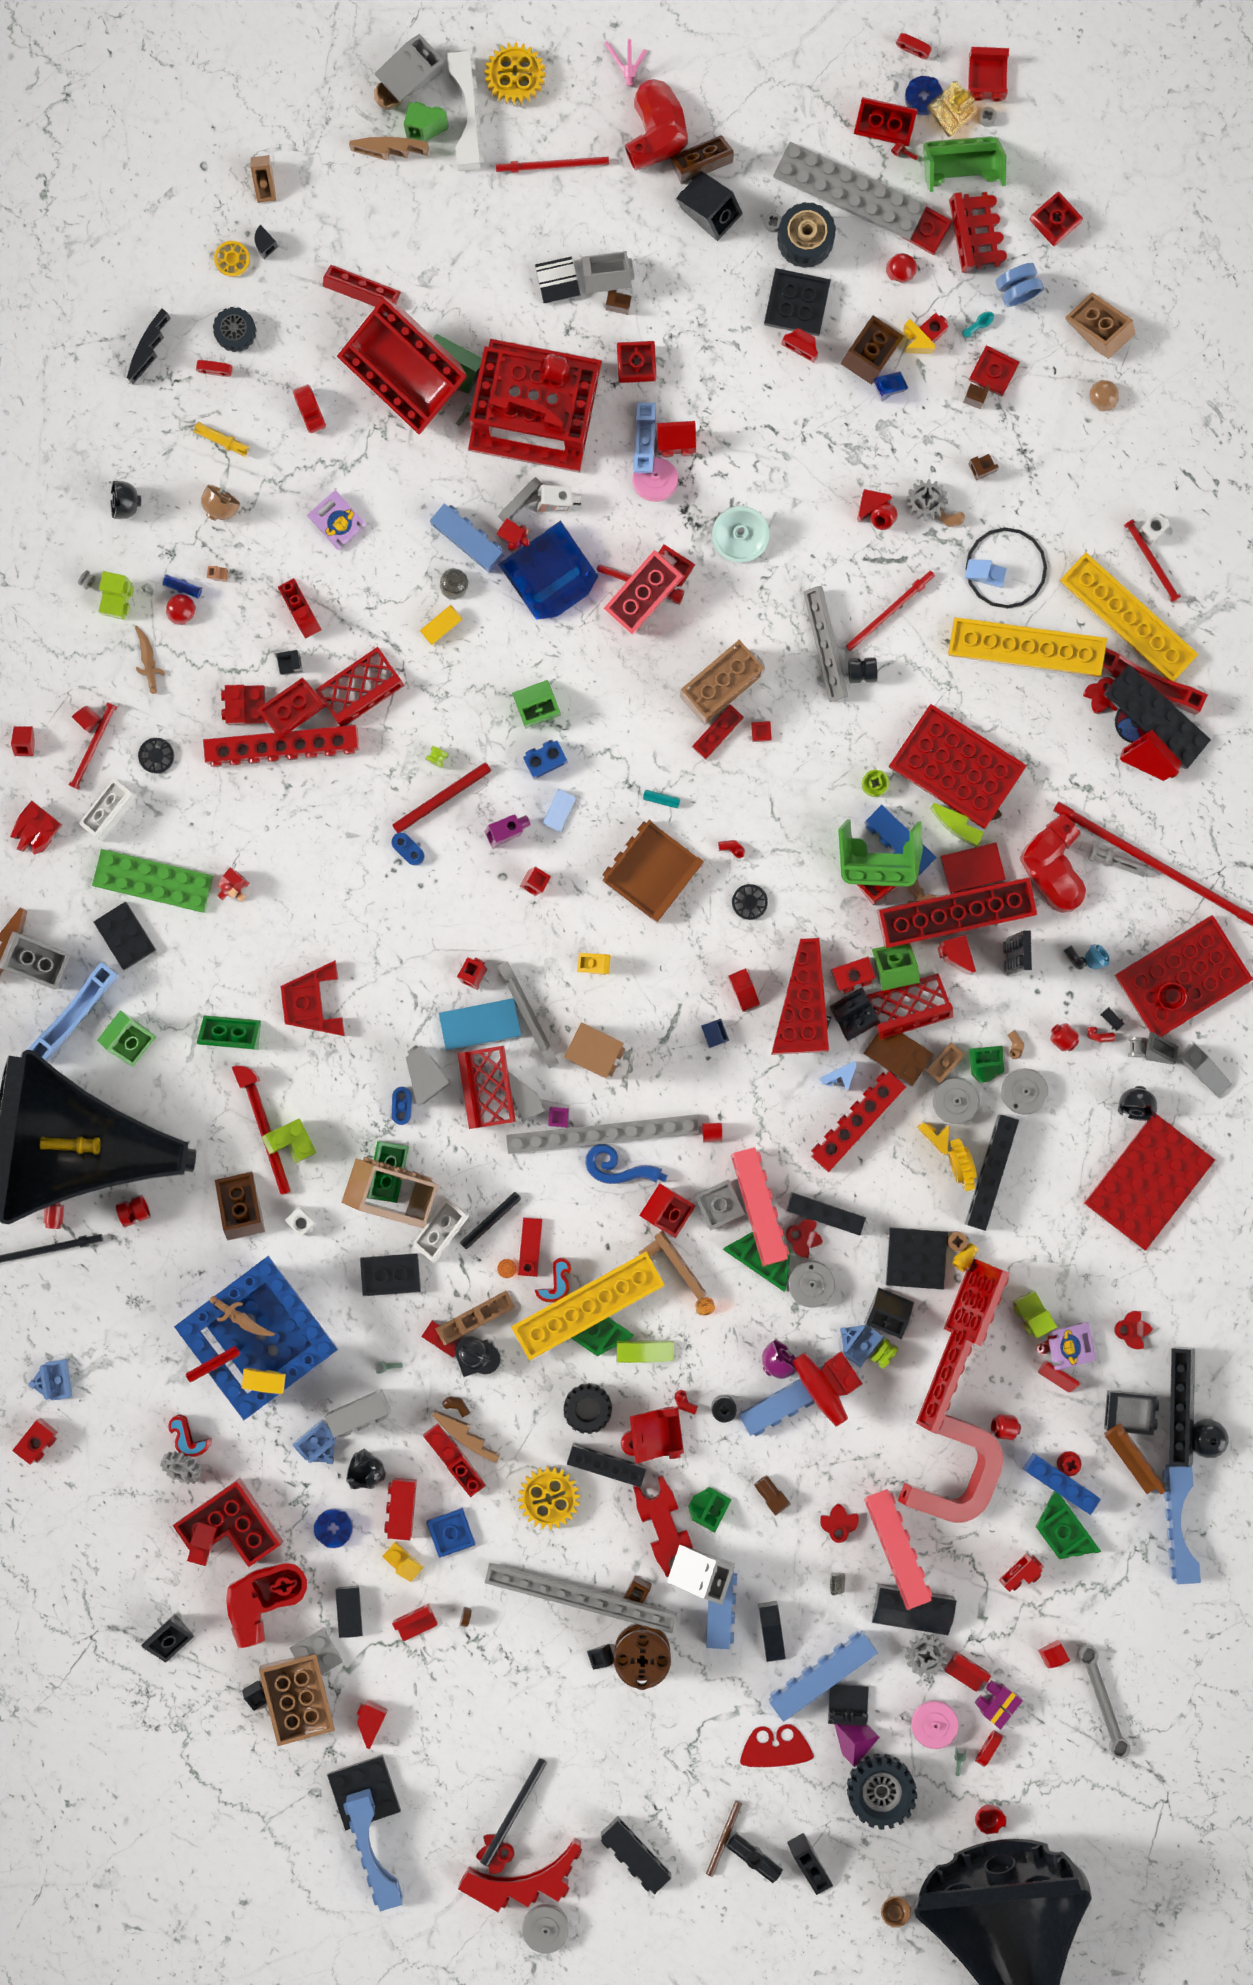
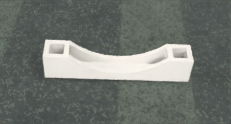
M470 51L447 53L450 79L461 91L467 105L465 129L455 146L458 171L481 169L480 162H484L483 150L479 151V144H482L481 132H477V125H480V114L476 113L475 107H479L478 95H474V88H477L476 76H472V70H476L475 58H471Z

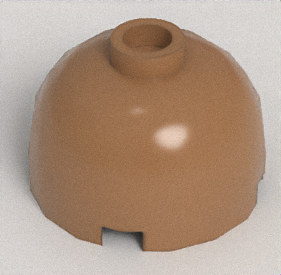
M208 484L201 497L202 507L207 512L206 516L214 521L231 518L237 512L240 502L230 493H223L220 491L221 488Z

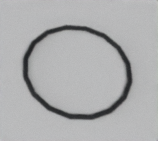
M1004 527L991 530L975 541L968 552L965 569H967L968 561L971 559V554L978 543L990 534L1009 531L1020 533L1031 540L1041 553L1044 568L1041 583L1034 594L1024 601L1010 605L993 603L980 595L972 580L968 579L970 587L978 598L991 606L1008 609L1022 606L1038 594L1045 583L1047 564L1044 551L1033 537L1022 530Z

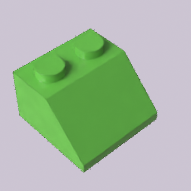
M910 943L889 948L879 947L872 949L882 991L920 983L918 964Z
M120 1010L97 1041L107 1051L133 1067L155 1040L156 1036Z

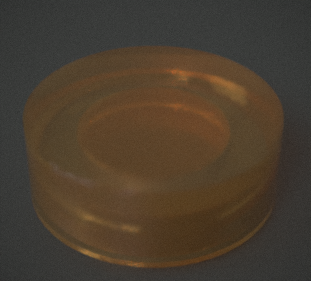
M503 1259L497 1266L498 1274L503 1278H511L517 1270L515 1262L511 1259Z
M704 1297L695 1303L696 1312L703 1316L714 1312L715 1304L713 1299Z

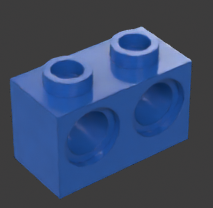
M549 740L542 744V748L538 750L533 748L525 752L526 756L523 759L533 779L541 777L568 763L558 740L554 742ZM552 749L557 750L559 753L555 759L548 757V752ZM539 758L542 762L539 767H533L531 760Z

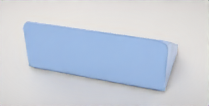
M558 789L543 821V825L561 832L576 797Z

